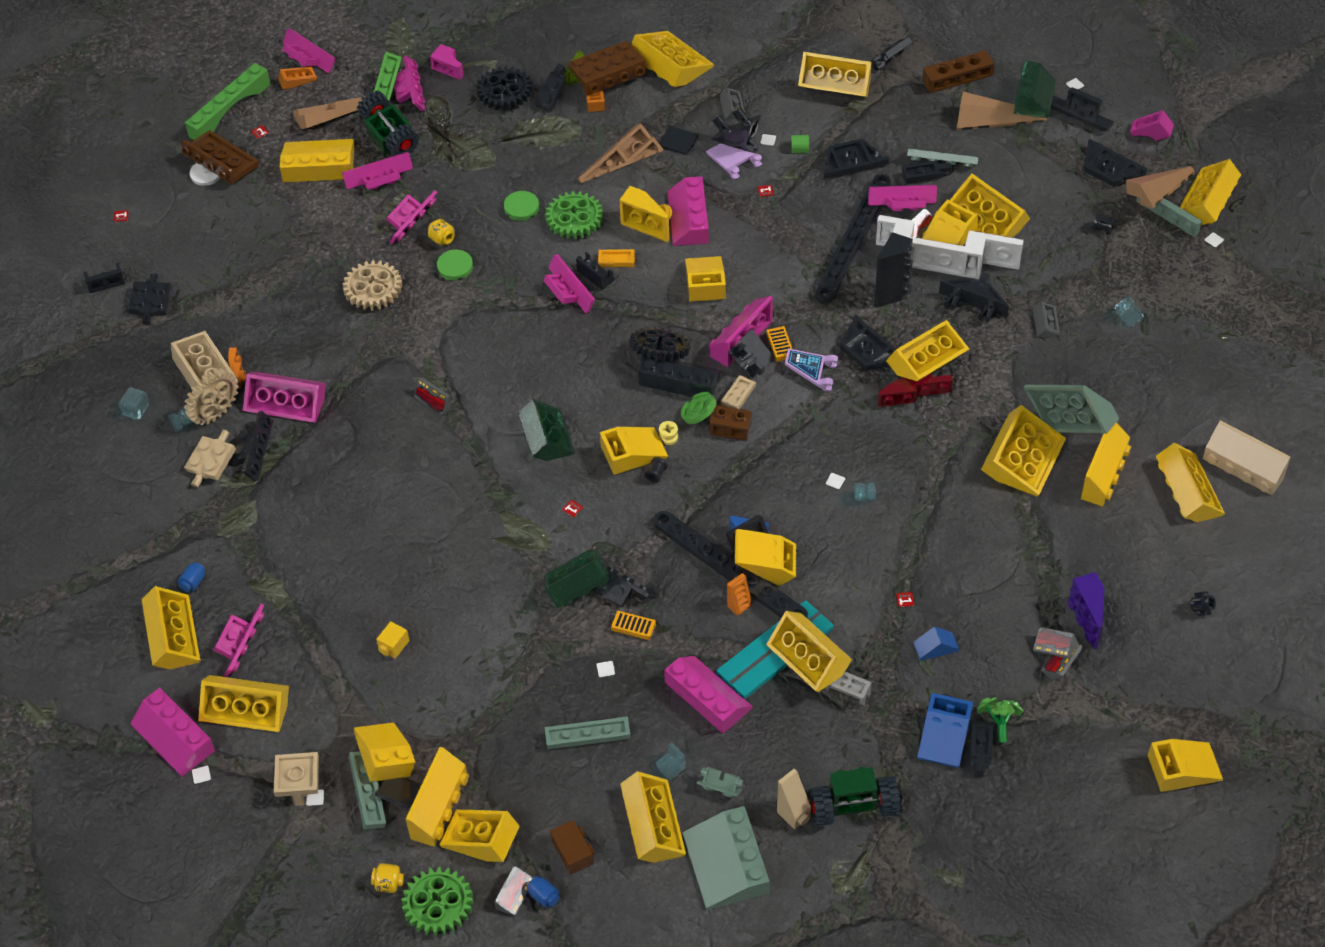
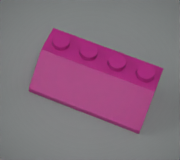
M702 176L684 178L667 191L668 203L672 209L670 222L673 246L709 244Z
M767 296L755 299L750 305L748 304L743 312L736 316L728 327L722 330L717 339L711 341L709 346L710 357L729 367L735 361L729 351L751 329L759 336L772 323L773 297Z
M255 371L247 373L243 411L253 413L263 411L267 415L316 422L324 403L326 383Z
M695 656L679 657L664 670L665 683L723 734L753 708L750 703Z
M160 687L142 701L131 722V726L181 777L215 752L211 738Z

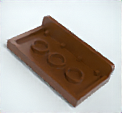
M628 40L568 62L569 70L584 86V93L587 96L642 76L646 72L644 58Z
M211 130L192 142H188L185 139L181 141V150L186 157L191 158L197 164L202 165L230 184H233L259 166V160Z

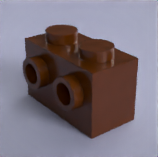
M716 405L710 420V435L747 441L752 424V411Z
M574 820L550 830L551 841L570 875L593 865V855H595L593 847L590 843L586 844L584 831L581 826L577 827Z

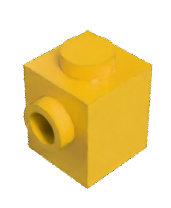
M390 621L376 639L378 649L383 655H389L396 659L409 642L408 631Z

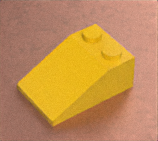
M629 186L619 200L621 224L668 242L669 216L645 191Z
M395 723L354 727L353 731L370 782L410 777L415 765V759L409 743Z
M456 809L440 842V846L483 861L504 862L520 826L508 811Z

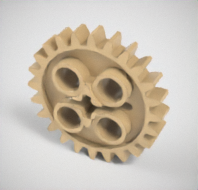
M372 260L371 264L365 261L364 266L358 264V269L352 267V272H347L348 277H344L343 291L347 301L350 300L351 305L356 304L357 308L363 306L364 310L370 307L371 311H373L375 306L381 309V305L388 307L387 302L394 303L393 298L398 299V293H401V288L403 287L401 275H399L398 270H395L394 266L389 267L388 262L382 265V261L375 264L374 260Z
M222 368L219 371L215 369L213 374L209 371L207 377L203 375L202 381H196L197 386L191 387L193 391L187 394L190 397L185 400L187 405L184 406L187 417L196 424L203 425L206 423L208 425L210 420L215 422L217 416L220 418L222 412L227 413L226 408L232 407L231 401L236 400L233 396L238 394L236 389L239 386L237 385L238 380L228 370L224 371Z

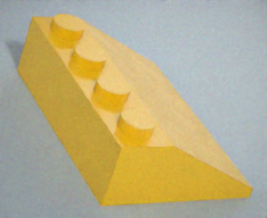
M669 31L637 34L634 36L631 44L644 58L646 68L653 70L657 73L658 77L665 79L673 87L687 85L714 66L712 62Z
M354 139L285 142L280 156V171L283 182L343 179L342 172L353 169Z
M972 173L950 199V201L978 214V228L975 232L1013 238L1030 220L1025 210Z
M1020 405L1008 414L981 470L1000 483L1038 496L1066 438L1024 406Z

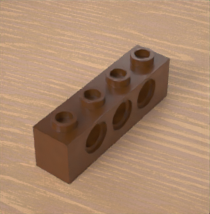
M984 50L924 67L922 80L929 92L935 93L993 76L995 63L987 51Z

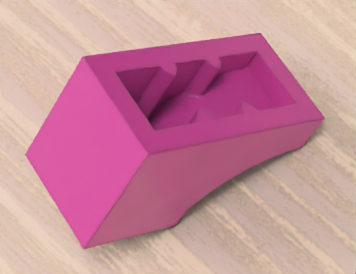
M440 44L430 56L431 68L460 80L464 76L462 63L456 60L455 49Z
M1164 110L1133 120L1130 133L1133 137L1148 136L1158 141L1171 136L1174 124Z

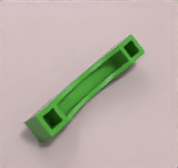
M254 63L188 119L185 125L189 138L195 140L209 130L214 132L221 118L236 102L246 96L260 94L271 85L268 70Z

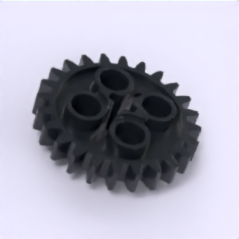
M499 66L498 70L492 68L491 73L486 71V76L481 75V80H478V85H476L477 96L480 101H483V105L488 104V108L494 106L495 110L500 107L502 111L506 107L508 110H511L512 106L517 108V104L523 105V101L527 102L532 92L529 75L526 76L525 72L520 73V69L514 71V67L507 69V66L504 69H501Z
M647 327V330L641 328L640 331L635 330V333L632 332L629 347L632 348V351H636L635 354H641V357L647 356L649 360L654 358L655 361L660 359L663 362L665 360L672 362L673 359L679 361V358L684 359V356H688L690 342L687 341V338H683L684 335H678V332L672 333L671 330L665 331L664 328L658 330L656 327L654 329ZM659 339H662L661 349L657 350Z

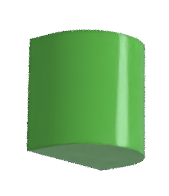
M791 135L792 153H809V135Z

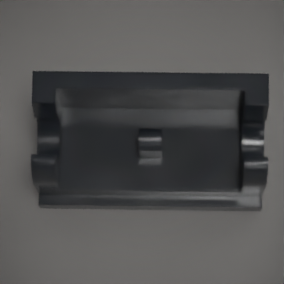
M585 252L584 260L580 255L576 258L577 272L601 290L615 281L613 271L608 269L607 272L593 262L588 252Z
M119 262L115 263L117 269L109 272H102L90 277L87 271L83 272L90 294L125 284Z

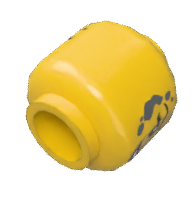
M443 219L430 223L428 237L440 246L450 244L455 236L454 228Z
M380 863L377 868H373L371 885H374L376 891L395 893L398 886H403L404 874L400 873L399 866Z

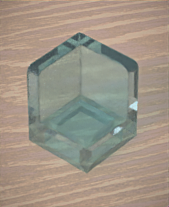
M1129 295L1114 306L1116 313L1128 327H1132L1144 317L1141 309Z
M129 387L118 404L123 416L139 420L147 409L149 400L146 392Z
M671 742L668 744V753L656 762V767L671 780L686 768L685 755Z

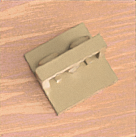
M318 752L275 755V797L293 796L295 805L298 806L304 805V797H308V794H318Z

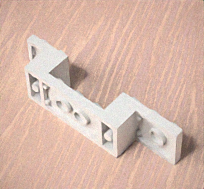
M883 215L878 217L876 245L884 246L892 232L912 238V247H914V253L911 257L913 260L912 268L975 279L980 277L982 264L1019 270L1023 240L969 231L966 245L959 246L914 238L915 221Z

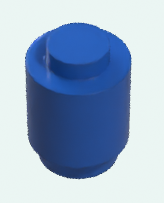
M196 562L188 565L178 579L179 587L185 592H194L205 577V568Z
M536 876L529 882L527 886L529 895L543 907H553L558 902L559 890L545 878Z

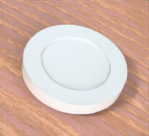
M197 163L190 170L191 180L197 185H211L220 179L219 176Z

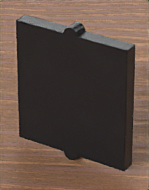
M670 126L666 134H663V139L659 145L663 149L687 155L691 147H694L698 134Z
M403 778L387 779L386 782H382V786L375 792V796L408 809L413 804L421 786Z

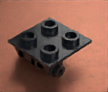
M752 329L729 351L730 355L750 380H753L757 375L763 374L765 372L764 368L775 358Z

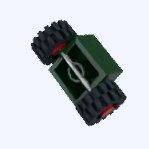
M375 90V92L371 91L370 94H365L366 97H362V101L358 102L357 111L364 119L367 134L385 155L390 152L394 156L405 152L412 153V149H416V145L419 144V137L412 129V125L394 104L391 105L389 103V100L381 91Z
M858 767L855 770H837L834 773H830L829 787L827 785L810 789L811 808L816 827L834 824V816L876 810V802H878L882 817L900 815V797L898 795L896 779L894 776L876 778L875 780L873 767Z

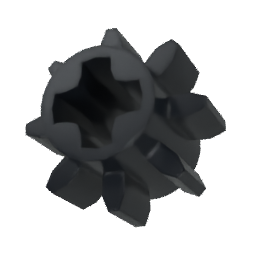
M1208 591L1194 593L1195 597H1192L1190 600L1191 610L1197 612V616L1211 615V611L1216 607L1214 596L1209 595Z

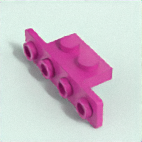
M288 28L283 40L284 47L282 51L287 53L289 58L299 61V64L304 67L318 66L325 72L330 73L335 57L291 28Z
M406 55L403 57L405 69L397 73L394 83L396 99L399 103H403L412 98L413 104L423 112L425 111V99L423 98V89L419 81L418 65L414 59H410Z
M405 152L344 171L342 175L347 189L364 184L367 189L373 190L383 184L395 183L396 180L401 179L399 173L411 170L413 166L409 153Z
M937 186L869 187L868 204L887 205L893 211H902L903 208L917 211L920 208H926V203H936Z
M434 190L422 205L408 194L388 215L386 220L398 229L390 240L391 244L396 240L399 242L406 234L404 231L406 229L410 230L416 223L414 220L417 217L420 219L425 214V208L427 206L431 207L435 203L437 191Z
M554 254L549 265V269L553 274L545 275L543 281L562 304L577 302L585 313H589L595 301L594 297L558 254Z
M263 604L258 606L250 623L232 614L229 617L213 649L231 659L223 676L228 677L231 672L235 673L240 664L237 659L239 655L243 657L248 648V645L245 643L247 639H252L256 632V629L253 628L255 623L259 624L264 616V612H262Z

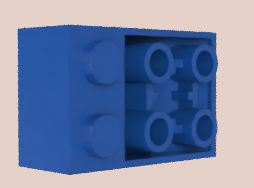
M932 693L917 759L959 768L971 719L973 702Z

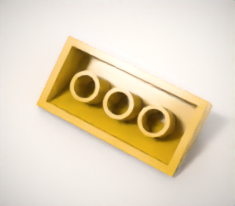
M803 52L798 86L868 97L872 62Z
M1230 159L1201 168L1180 208L1201 220V225L1214 223L1217 221L1221 210L1225 207V203L1231 196L1232 190L1237 185L1241 173Z
M945 320L896 349L886 361L898 376L919 381L964 354L969 348L950 323Z
M1117 422L1107 434L1102 436L1085 476L1081 496L1082 500L1102 507L1106 500L1110 501L1113 493L1111 487L1112 485L1116 486L1119 479L1117 473L1122 471L1126 460H1123L1124 456L1128 457L1131 446L1128 445L1130 437Z
M1172 443L1156 455L1159 462L1158 467L1165 474V481L1174 493L1173 498L1181 508L1180 513L1185 519L1200 522L1225 515L1196 453L1176 443Z
M155 586L142 598L152 665L170 670L200 662L189 595Z
M785 611L766 644L817 692L841 678L852 660L802 613Z
M209 675L201 681L198 721L279 732L288 706L289 686Z
M439 747L406 817L410 839L433 847L437 840L442 838L444 824L449 822L452 815V807L454 803H458L462 785H466L469 777L466 765L442 747Z
M637 771L620 785L638 859L655 863L684 857L686 851L668 780Z

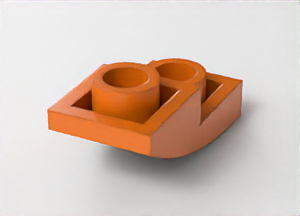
M229 347V366L238 379V389H241L242 382L246 380V371L242 368V357L238 354L237 348Z

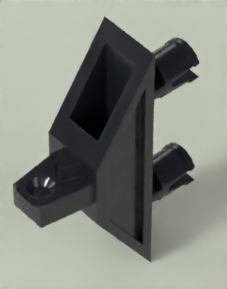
M739 106L731 112L739 123L727 125L721 114H717L711 119L719 129V132L711 140L735 148L741 146L743 150L751 153L757 151L758 146L753 136L757 132L761 115L748 118L742 107Z
M983 272L979 280L966 278L940 281L939 293L948 296L944 302L946 309L951 303V310H954L958 301L965 302L982 309L978 318L982 321L986 316L985 323L989 322L993 313L1007 318L1009 305L989 284L990 274Z

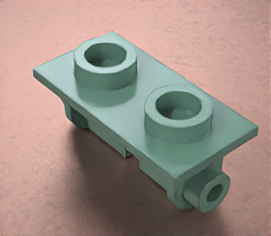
M711 767L702 768L700 775L704 777L697 782V784L702 785V788L709 791H720L727 797H737L743 789L740 788L744 780L740 779L739 776L725 773L724 779H720L722 771Z

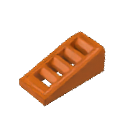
M312 67L280 69L278 80L284 90L317 81V76Z
M603 90L588 96L586 95L588 112L605 111Z
M743 573L727 583V607L735 615H740L752 605L746 576Z

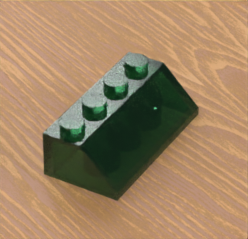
M1024 61L1016 93L1014 114L1049 118L1056 80L1041 63Z

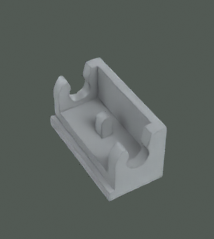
M844 672L841 678L825 687L827 691L833 688L860 700L859 704L863 706L865 705V699L869 698L871 694V682L848 672Z

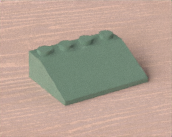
M1085 385L1024 386L1041 420L1057 432L1107 434L1119 420L1112 404Z
M745 806L723 811L682 832L706 910L769 894L770 881Z

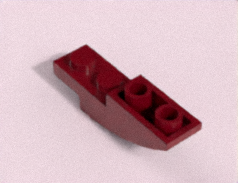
M932 373L919 381L901 378L878 392V407L915 403L916 396L952 392V375L933 377Z

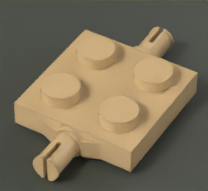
M222 430L218 439L202 436L184 467L187 472L196 474L191 483L192 486L198 488L203 479L211 478L218 480L236 450L234 445L225 443L230 435L228 431Z

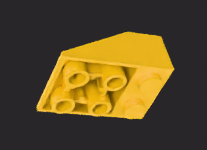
M947 199L936 212L922 239L963 246L967 241L969 231H976L978 228V214Z
M721 256L685 259L689 302L726 299L725 273Z
M615 427L600 432L601 448L614 475L650 464L654 457L668 458L655 427Z
M736 529L735 564L777 586H781L796 577V543L780 535Z
M1178 739L1151 743L1148 758L1161 792L1223 781L1210 743Z

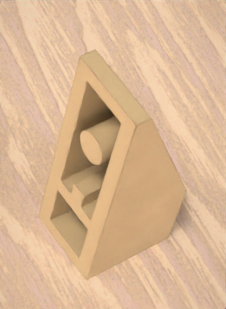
M795 769L778 781L777 813L793 829L800 825H805L810 820L811 814L809 800Z

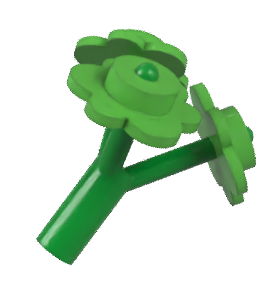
M996 697L982 700L977 708L978 714L988 711L998 725V742L1007 743L1006 724L1011 714L1021 716L1024 710L1017 702L1012 700H1003L998 703L996 702Z

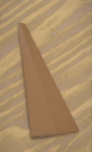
M963 92L957 130H962L964 127L978 129V126L989 125V127L1016 125L1017 122L1031 124L1032 121L1037 120L1047 122L1048 113Z
M362 97L297 109L293 111V115L300 128L306 129L358 110V102L362 101Z
M641 123L636 124L586 169L577 180L580 183H584L605 173L662 152L663 148L654 137L649 135Z
M1192 166L1128 179L1126 180V193L1139 197L1140 205L1154 208L1157 201L1162 202L1165 195L1169 196L1181 186L1182 181L1186 182L1189 175H1194L1195 171Z

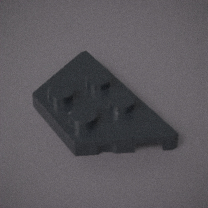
M864 139L831 145L828 148L824 179L889 164V158L878 154V150L870 146Z
M1092 139L1088 140L1084 171L1113 187L1125 183L1128 179L1138 178L1147 174L1148 168Z
M856 315L853 317L852 324L840 344V349L866 371L890 366L886 360L896 350L895 347Z

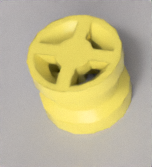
M665 421L660 424L659 438L662 444H675L678 440L677 425L672 421Z

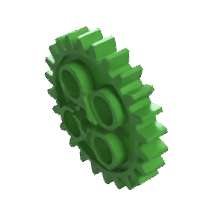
M572 191L571 195L565 192L564 197L559 194V199L553 198V203H548L549 207L546 208L545 213L547 226H549L550 231L554 230L555 235L560 233L561 238L564 235H567V239L571 236L577 239L578 235L584 238L585 233L590 236V231L596 232V227L600 228V223L603 222L602 205H599V200H594V196L588 197V193L583 196L581 191L578 195L574 191Z
M438 867L435 873L432 868H429V874L427 875L421 871L422 877L419 879L414 876L415 883L408 882L409 890L403 891L405 897L401 900L404 905L402 906L403 913H406V921L410 920V926H416L417 932L425 929L427 936L430 931L434 932L435 937H437L438 931H442L444 936L446 935V929L455 932L454 926L462 927L461 919L467 921L468 916L466 913H472L471 905H474L473 898H471L473 893L472 890H469V882L465 883L464 876L458 878L457 871L451 875L449 868L442 872L441 867ZM438 885L443 886L441 889H434ZM422 899L427 900L425 903H418V901ZM453 899L458 900L456 903L453 904L448 903L450 900ZM434 914H441L438 918L432 917Z

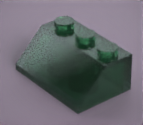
M532 399L518 412L532 457L550 461L575 453L561 409Z
M597 546L590 548L544 575L545 591L558 609L561 606H568L573 602V599L579 596L587 595L596 586L601 587L605 585L609 580V571Z

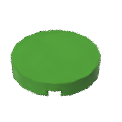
M517 191L506 197L504 211L512 220L526 221L538 213L539 201L536 195L531 192Z
M449 250L438 258L437 269L441 277L446 280L456 281L458 278L464 279L472 272V258L463 250Z
M701 392L694 395L690 403L687 401L681 410V416L688 424H696L707 418L716 407L717 401L709 392Z

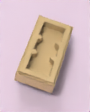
M739 375L721 400V405L740 409L756 387V382Z

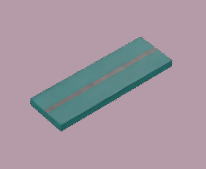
M805 600L800 604L807 610L808 620L825 635L834 629V625L808 601ZM780 621L716 670V674L744 699H747L788 666L766 645Z

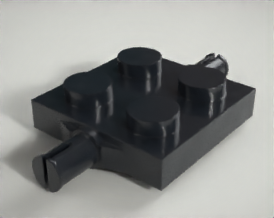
M153 273L150 274V282L134 281L129 314L142 315L143 325H146V323L147 325L150 324L151 316L167 315L171 284L158 283V275L156 273L154 275Z

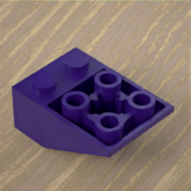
M1096 572L1073 578L1068 599L1069 608L1074 610L1077 623L1084 629L1085 638L1088 643H1091L1094 650L1097 649L1101 634L1104 604V586Z

